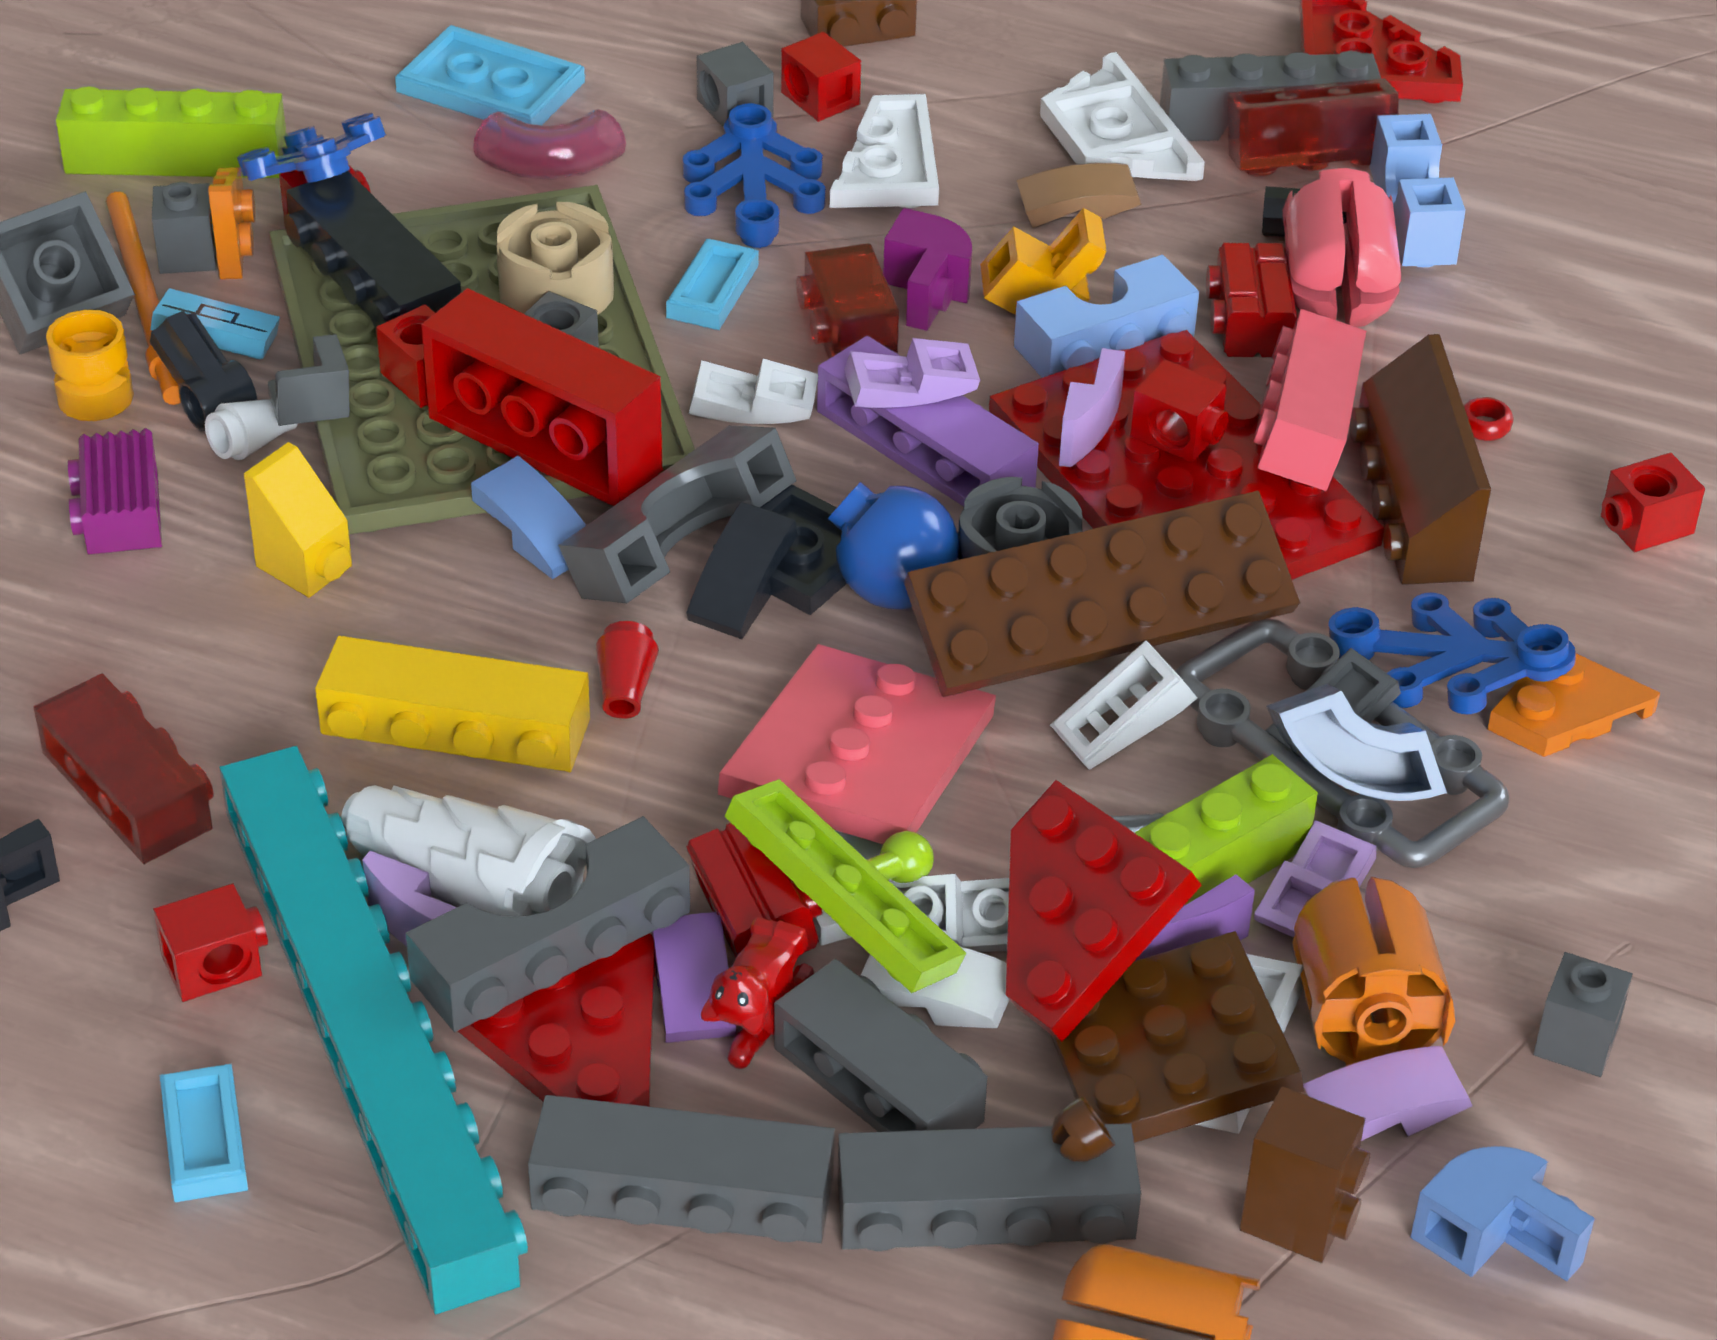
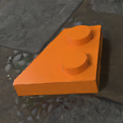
M241 167L218 168L216 176L213 177V185H209L208 193L220 280L243 279L244 256H253L254 254L252 223L255 222L256 218L253 189H243Z
M1576 653V661L1573 668L1554 680L1540 682L1528 677L1519 679L1491 711L1487 730L1545 757L1569 748L1570 744L1576 740H1590L1610 732L1613 720L1635 712L1642 720L1652 716L1656 711L1660 692Z

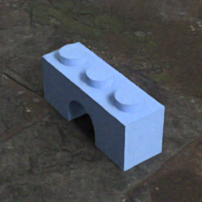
M1431 114L1382 115L1377 117L1370 171L1374 183L1382 188L1389 198L1390 195L1392 196L1399 259L1402 266L1427 268L1434 265L1457 264L1466 210L1454 177L1439 178L1442 143Z
M1162 254L1116 269L1114 272L1111 304L1085 302L1075 296L1067 286L1017 301L1014 347L1043 378L1100 358L1102 348L1113 350L1130 349L1169 333H1179L1185 330L1194 337L1199 291Z

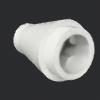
M270 399L221 403L217 406L214 413L207 416L205 421V432L212 450L222 459L232 457L235 460H243L284 432L297 427V424L278 426Z

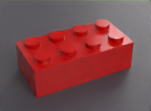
M469 288L465 289L421 324L430 419L511 458L519 456L534 469L612 506L618 504L663 471L661 377Z

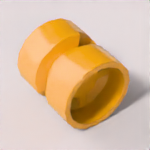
M86 309L70 312L57 318L49 326L46 340L51 366L56 373L54 386L60 410L68 417L80 421H100L110 419L122 413L131 404L134 392L127 362L128 354L125 334L121 321L113 314L101 310Z

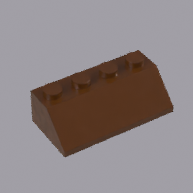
M1428 334L1362 383L1359 407H1352L1349 424L1352 442L1360 443L1361 445L1360 468L1364 481H1371L1373 486V516L1376 520H1383L1384 523L1383 546L1385 557L1387 560L1395 561L1402 585L1474 582L1491 487L1440 334Z

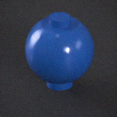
M860 482L828 518L842 531L841 541L836 546V558L843 578L858 596L878 607L895 610L912 608L904 584L907 573L959 559V536L951 515L933 496L913 487L889 486L885 492L874 494Z

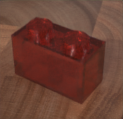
M871 243L805 252V273L802 276H797L796 279L798 302L802 310L809 309L813 341L815 344H823L828 359L866 336L871 337L898 354L899 309Z

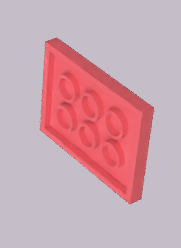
M818 644L720 771L718 795L732 799L737 794L780 779L834 830L880 844H884L890 836L901 831L916 833L992 719L996 695L975 689L942 697L935 677L914 672L905 665L886 664Z

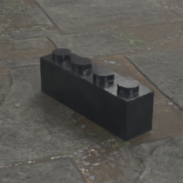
M349 171L324 180L304 183L286 190L289 214L284 217V226L290 241L296 247L301 246L314 259L318 270L324 276L329 275L342 288L345 297L352 305L358 304L371 318L375 328L422 305H427L436 313L462 293L461 282Z

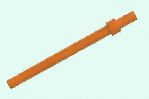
M113 192L107 197L106 204L129 283L135 293L134 300L148 345L145 359L149 373L159 382L164 401L170 405H177L181 403L179 385L150 344L152 314L159 304V300L131 206L125 193Z

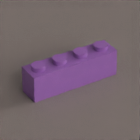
M864 337L818 365L817 412L963 507L966 497L972 490L995 479L1022 477V486L1036 488L1039 443L963 395L917 406L894 408L855 407L844 371L850 351L899 356L896 352L891 351L871 337Z

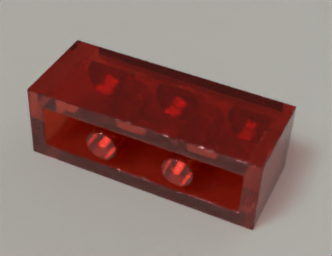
M1385 78L1228 93V155L1240 171L1256 176L1270 175L1277 171V167L1297 166L1302 170L1315 171L1327 168L1329 162L1349 161L1355 165H1370L1377 117L1382 115H1398L1399 93Z
M103 673L33 706L42 753L143 865L213 829L209 800L214 798V791L204 770L196 763L189 765L178 754L177 747L170 734L163 727L155 729L145 719L135 697L129 691L121 693Z

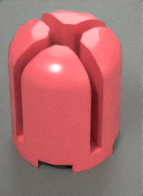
M1349 168L1322 170L1319 172L1320 179L1303 186L1294 196L1291 191L1283 207L1285 245L1295 305L1299 311L1303 309L1336 320L1337 299L1335 288L1341 286L1345 324L1363 327L1388 312L1399 293L1401 268L1392 196L1390 195L1389 198L1382 188L1371 182L1370 175L1367 172ZM1342 211L1346 212L1347 223L1343 224Z

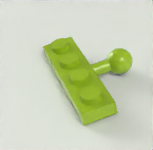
M780 779L733 796L724 817L908 991L914 993L957 973L966 952L889 881L911 883L922 876H928L933 867L934 854L931 845L922 835L912 831L895 833L884 842L880 855L866 860Z

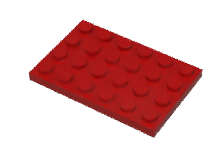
M1187 330L1179 333H1169L1144 342L1142 345L1121 350L1125 351L1122 393L1117 413L1100 442L1072 467L1059 466L1062 420L1070 382L1094 385L1100 358L993 394L989 398V412L1039 443L1037 468L1052 484L1063 488L1075 498L1081 507L1082 517L1093 529L1259 490L1292 580L1382 545L1384 527L1333 476L1327 491L1258 469L1262 445L1253 443V438L1261 414H1259L1261 404ZM1164 359L1227 385L1224 411L1229 413V420L1224 435L1217 444H1209L1193 462L1130 437L1134 391Z

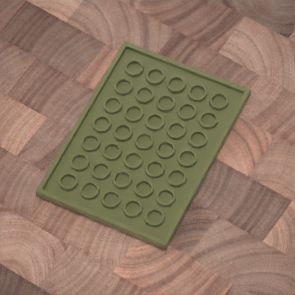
M598 185L392 214L461 282V292L469 288L500 303L496 250L497 230L500 223L509 214L533 204H537L538 212L556 211V202L577 203L600 213L608 223V232L612 238L614 297L607 308L597 315L599 348L661 377L663 471L695 450ZM285 229L269 231L271 250L301 368L314 367L313 337L337 334L349 369L350 417L314 421L333 498L348 521L349 534L374 532L380 529L418 523H431L443 519L488 513L472 501L471 482L513 458L430 419L428 405L420 408L380 372L377 331L371 318L358 304L352 305L347 300L342 288L329 275L324 276L318 270L314 259L301 246L296 247L293 245ZM536 470L566 500L591 496Z

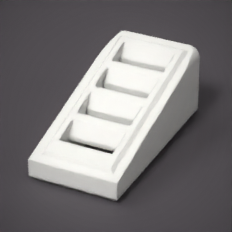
M1146 640L1053 721L1050 726L1090 770L1182 712L1197 697L1183 679ZM1156 681L1158 684L1148 692L1145 687ZM1134 695L1138 701L1131 708H1128L1123 701ZM1110 709L1119 716L1111 725L1101 716ZM1089 722L1100 734L1091 743L1079 730Z

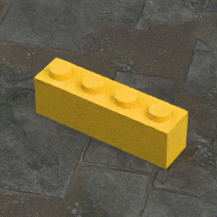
M339 635L315 687L320 732L323 735L572 772L590 721L588 672Z

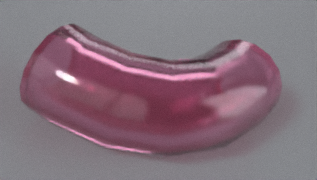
M601 109L592 110L571 122L551 126L529 124L515 119L504 112H496L489 115L481 123L474 137L473 144L475 156L490 167L518 177L549 180L587 174L612 163L623 155L626 148L625 135L620 124L612 115Z

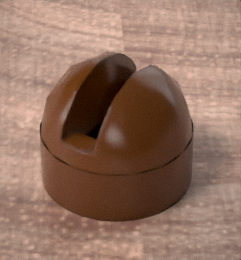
M1080 1096L1064 1107L1054 1118L1051 1130L1053 1143L1061 1145L1060 1154L1066 1159L1075 1162H1087L1098 1158L1116 1145L1098 1114L1083 1096Z

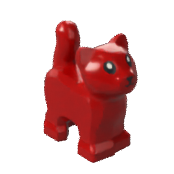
M755 917L750 925L751 937L747 945L738 954L733 966L718 974L712 983L709 998L701 1011V1019L706 1022L724 1021L743 1027L731 1043L727 1057L730 1065L734 1068L745 1069L767 1039L774 1035L775 1002L814 974L813 967L806 963L797 965L793 971L797 958L809 946L806 930L802 927L780 920L776 922Z

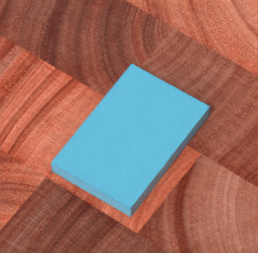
M450 25L395 76L396 92L533 135L585 83V68L576 63Z

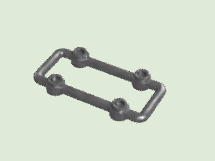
M1267 618L1248 623L1183 663L1175 671L1197 697L1189 706L1198 712V729L1209 744L1216 747H1230L1238 742L1260 760L1273 754L1318 792L1316 802L1338 818V830L1375 845L1376 852L1380 850L1391 860L1402 866L1419 868L1435 862L1499 818L1508 807L1509 793L1506 786L1497 777L1480 766L1482 752L1475 742L1458 735L1440 737L1392 702L1374 720L1382 726L1410 722L1425 730L1447 792L1445 794L1457 795L1469 789L1480 797V799L1420 840L1411 841L1391 826L1393 812L1385 801L1361 794L1349 795L1249 719L1250 703L1244 695L1231 689L1210 690L1201 683L1261 644L1270 643L1288 656L1286 668L1294 684L1308 690L1339 660V647L1328 636L1319 633H1304L1300 635L1287 624L1276 619Z

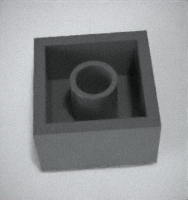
M86 191L0 222V315L19 355L47 345L46 334L49 326L57 318L70 312L86 309L101 310L113 314L116 318L126 315L135 293Z

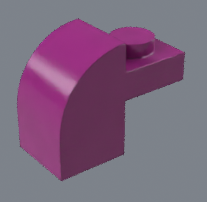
M903 208L884 238L883 284L907 289L906 326L928 331L939 310L945 312L951 300L965 304L968 303L972 267V242L969 235L959 225L946 218Z

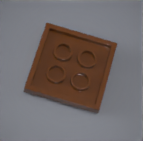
M1236 931L1134 961L1063 1042L1051 1035L1075 1099L1083 1096L1104 1124H1131L1134 1143L1275 1100L1281 1086L1299 1093L1304 1092L1301 1070Z

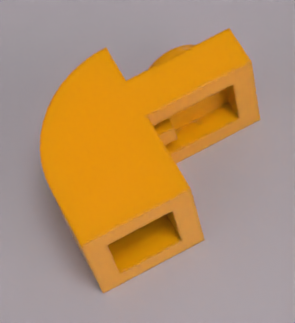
M1083 208L1050 246L1013 226L980 264L984 299L1016 315L1017 301L1067 286L1075 296L1088 302L1090 295L1086 274H1091L1098 269L1107 252L1101 217Z

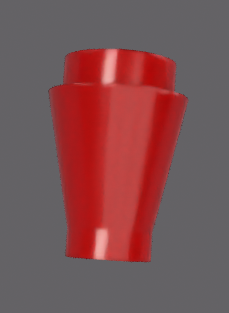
M618 621L605 628L603 635L597 640L595 648L603 691L602 708L609 716L628 719L640 713L642 697L656 662L659 648L654 641L652 631L647 626L634 621Z

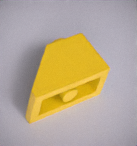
M287 442L244 473L256 567L308 598L331 581L341 577L346 570L352 567L348 521L297 446Z

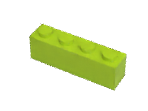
M86 86L78 89H65L56 117L65 174L214 177L218 168L240 167L237 157L244 153L268 147L269 151H274L275 156L278 157L284 155L282 147L286 146L283 137L286 135L282 93H263L258 90L209 92L204 89L154 91L150 88L100 90L96 87ZM279 174L270 175L263 178H279Z
M1272 754L1134 833L1191 870L1202 886L1185 904L1187 905L1235 874L1248 884L1281 865L1284 860L1287 861L1293 858L1313 825L1318 792Z

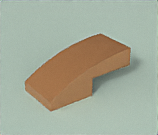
M1090 163L1047 170L1017 180L1024 208L1032 228L1083 208L1100 216L1103 220L1142 205L1129 166L1125 164Z

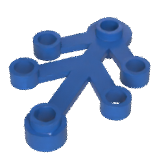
M758 104L736 106L730 111L729 118L724 123V135L700 150L689 151L683 156V177L686 181L690 182L684 189V208L689 214L694 216L710 215L717 209V196L743 180L744 201L739 203L735 209L736 233L741 238V241L749 247H766L773 242L774 237L779 233V207L774 202L767 200L765 180L792 194L793 207L797 211L805 214L818 213L825 208L826 198L825 185L817 180L822 175L823 156L821 152L814 148L803 147L778 134L777 124L772 119L770 110ZM739 149L741 150L739 158L715 172L716 162ZM763 149L790 161V169L764 156Z
M366 113L341 122L345 134L336 138L324 139L323 135H317L314 126L302 128L283 136L286 146L282 147L284 154L282 156L276 157L274 151H269L268 147L244 153L238 156L237 160L243 176H247L248 181L293 170L303 171L307 183L324 180L350 169L346 156L351 154L350 151L386 136L380 116L374 117L373 113Z
M1429 592L1416 596L1411 602L1413 626L1420 631H1438L1442 635L1380 630L1377 615L1371 610L1359 607L1340 610L1329 619V637L1339 647V659L1350 648L1368 660L1374 656L1375 652L1432 657L1413 666L1399 667L1387 672L1388 675L1399 683L1401 694L1393 702L1401 708H1409L1419 704L1423 699V687L1481 662L1496 663L1475 674L1462 673L1455 675L1447 683L1449 708L1459 714H1474L1483 710L1487 705V693L1524 677L1540 682L1554 680L1569 672L1576 661L1575 647L1569 641L1568 634L1563 629L1549 624H1538L1528 627L1511 612L1510 604L1499 598H1486L1474 605L1473 628L1449 607V601L1444 595ZM1502 636L1506 641L1489 640L1485 637L1496 638Z

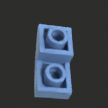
M516 456L471 482L472 501L512 531L513 550L551 579L569 570L558 545L585 527L586 524L566 499L539 472L521 457Z

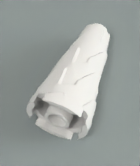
M376 785L363 788L360 792H356L349 797L344 805L341 816L344 828L346 829L347 840L353 844L361 855L366 856L369 851H373L428 872L431 896L455 907L468 903L483 911L502 916L535 915L556 908L569 900L584 883L582 880L586 865L585 844L596 839L590 829L568 819L556 820L506 805L499 806L496 809L450 795L440 799L398 786H393L392 790Z

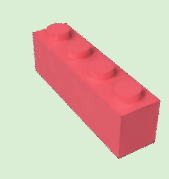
M1300 309L1293 329L1285 326L1282 327L1272 355L1274 361L1267 378V390L1259 412L1261 417L1253 438V443L1262 445L1258 469L1327 491L1347 440L1366 330Z

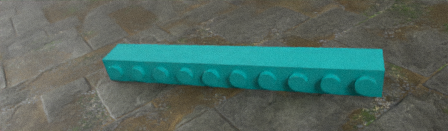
M297 745L220 766L226 814L434 1314L436 1315L521 1287L518 1256L528 1253V1244L522 1222L515 1210L506 1213L503 1211L499 1199L503 1198V1187L497 1166L492 1156L480 1158L475 1145L479 1144V1133L472 1110L467 1102L456 1105L452 1093L456 1092V1083L450 1061L445 1051L437 1053L432 1051L429 1042L433 1041V1030L426 1007L421 1000L411 1003L407 993L411 992V982L406 963L400 952L392 954L388 952L385 944L390 943V937L383 911L379 904L368 906L365 897L369 896V890L362 864L358 857L348 860L344 853L348 851L345 828L338 812L327 814L325 807L328 806V796L319 769H307Z

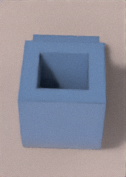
M1491 1146L1473 1149L1458 1155L1446 1164L1421 1190L1410 1238L1470 1277H1473L1497 1249L1506 1242L1563 1280L1568 1281L1583 1264L1595 1218L1579 1209L1569 1198L1558 1195L1542 1185L1548 1163L1547 1160L1521 1149Z

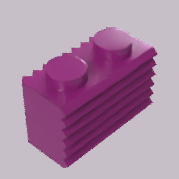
M144 428L139 433L132 429L127 434L120 430L116 435L108 431L104 436L95 433L92 437L83 434L78 439L79 459L68 460L71 495H80V498L69 499L72 534H84L88 555L161 548L159 481L152 431Z

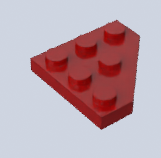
M1300 0L1302 53L1309 55L1340 54L1346 51H1357L1363 54L1373 53L1383 82L1380 101L1394 98L1422 100L1427 103H1440L1443 101L1461 102L1463 76L1461 57L1458 53L1445 46L1436 51L1420 42L1421 32L1392 15L1382 20L1366 10V0Z
M1055 780L1011 829L1006 996L1018 1010L1059 1041L1063 1042L1202 885L1191 870Z
M649 933L621 947L613 955L600 958L562 977L556 984L548 988L539 989L503 1007L492 1017L480 1019L457 1032L543 1102L545 1095L650 1107L655 977L653 936Z

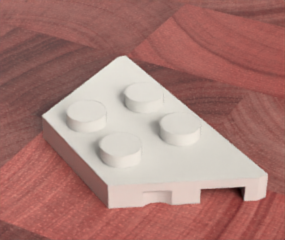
M1117 52L1104 56L1102 69L1090 76L1089 73L1082 71L1071 78L1068 85L1056 88L1041 98L1040 117L1077 165L1090 163L1125 164L1129 166L1132 177L1188 181L1203 179L1205 161Z

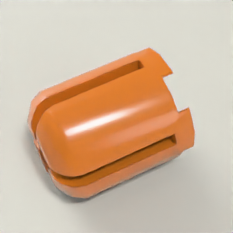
M1372 876L1367 883L1365 895L1370 924L1358 882L1355 877L1331 882L1307 900L1294 926L1295 936L1292 941L1296 964H1301L1304 967L1301 972V982L1317 1046L1321 1049L1322 1045L1328 1054L1345 1062L1346 1066L1398 1051L1431 1047L1440 1037L1444 1046L1455 1024L1453 999L1424 908L1413 893L1392 880ZM1372 1012H1373V1016H1374V1021H1375V1023H1372V1022H1373L1372 1017H1371V1013H1372Z
M1106 1244L1092 1247L1078 1259L1067 1276L1061 1300L1066 1301L1068 1305L1205 1340H1250L1253 1325L1247 1324L1248 1317L1240 1316L1239 1313L1244 1287L1259 1291L1260 1279L1235 1273H1225ZM1056 1318L1052 1340H1147Z

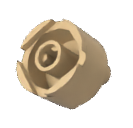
M556 202V211L538 212L537 204H533L512 212L500 223L497 230L496 250L501 304L524 314L550 291L596 309L598 315L613 300L612 238L608 232V223L600 213L584 205L571 202Z

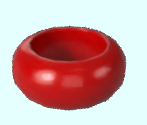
M1478 397L1469 400L1464 405L1475 439L1494 441L1503 438L1511 431L1514 417L1511 409L1504 402L1490 397ZM1485 416L1493 418L1496 421H1483L1476 417Z

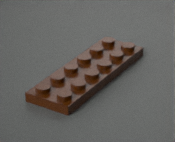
M1259 490L910 571L904 580L942 697L1131 652L1146 640L1151 646H1156L1292 613L1300 604Z

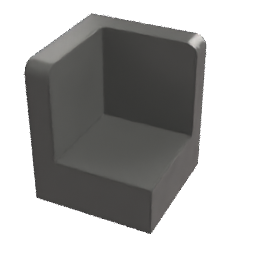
M337 334L313 337L314 367L278 371L275 374V380L268 382V394L278 426L350 417L349 369Z

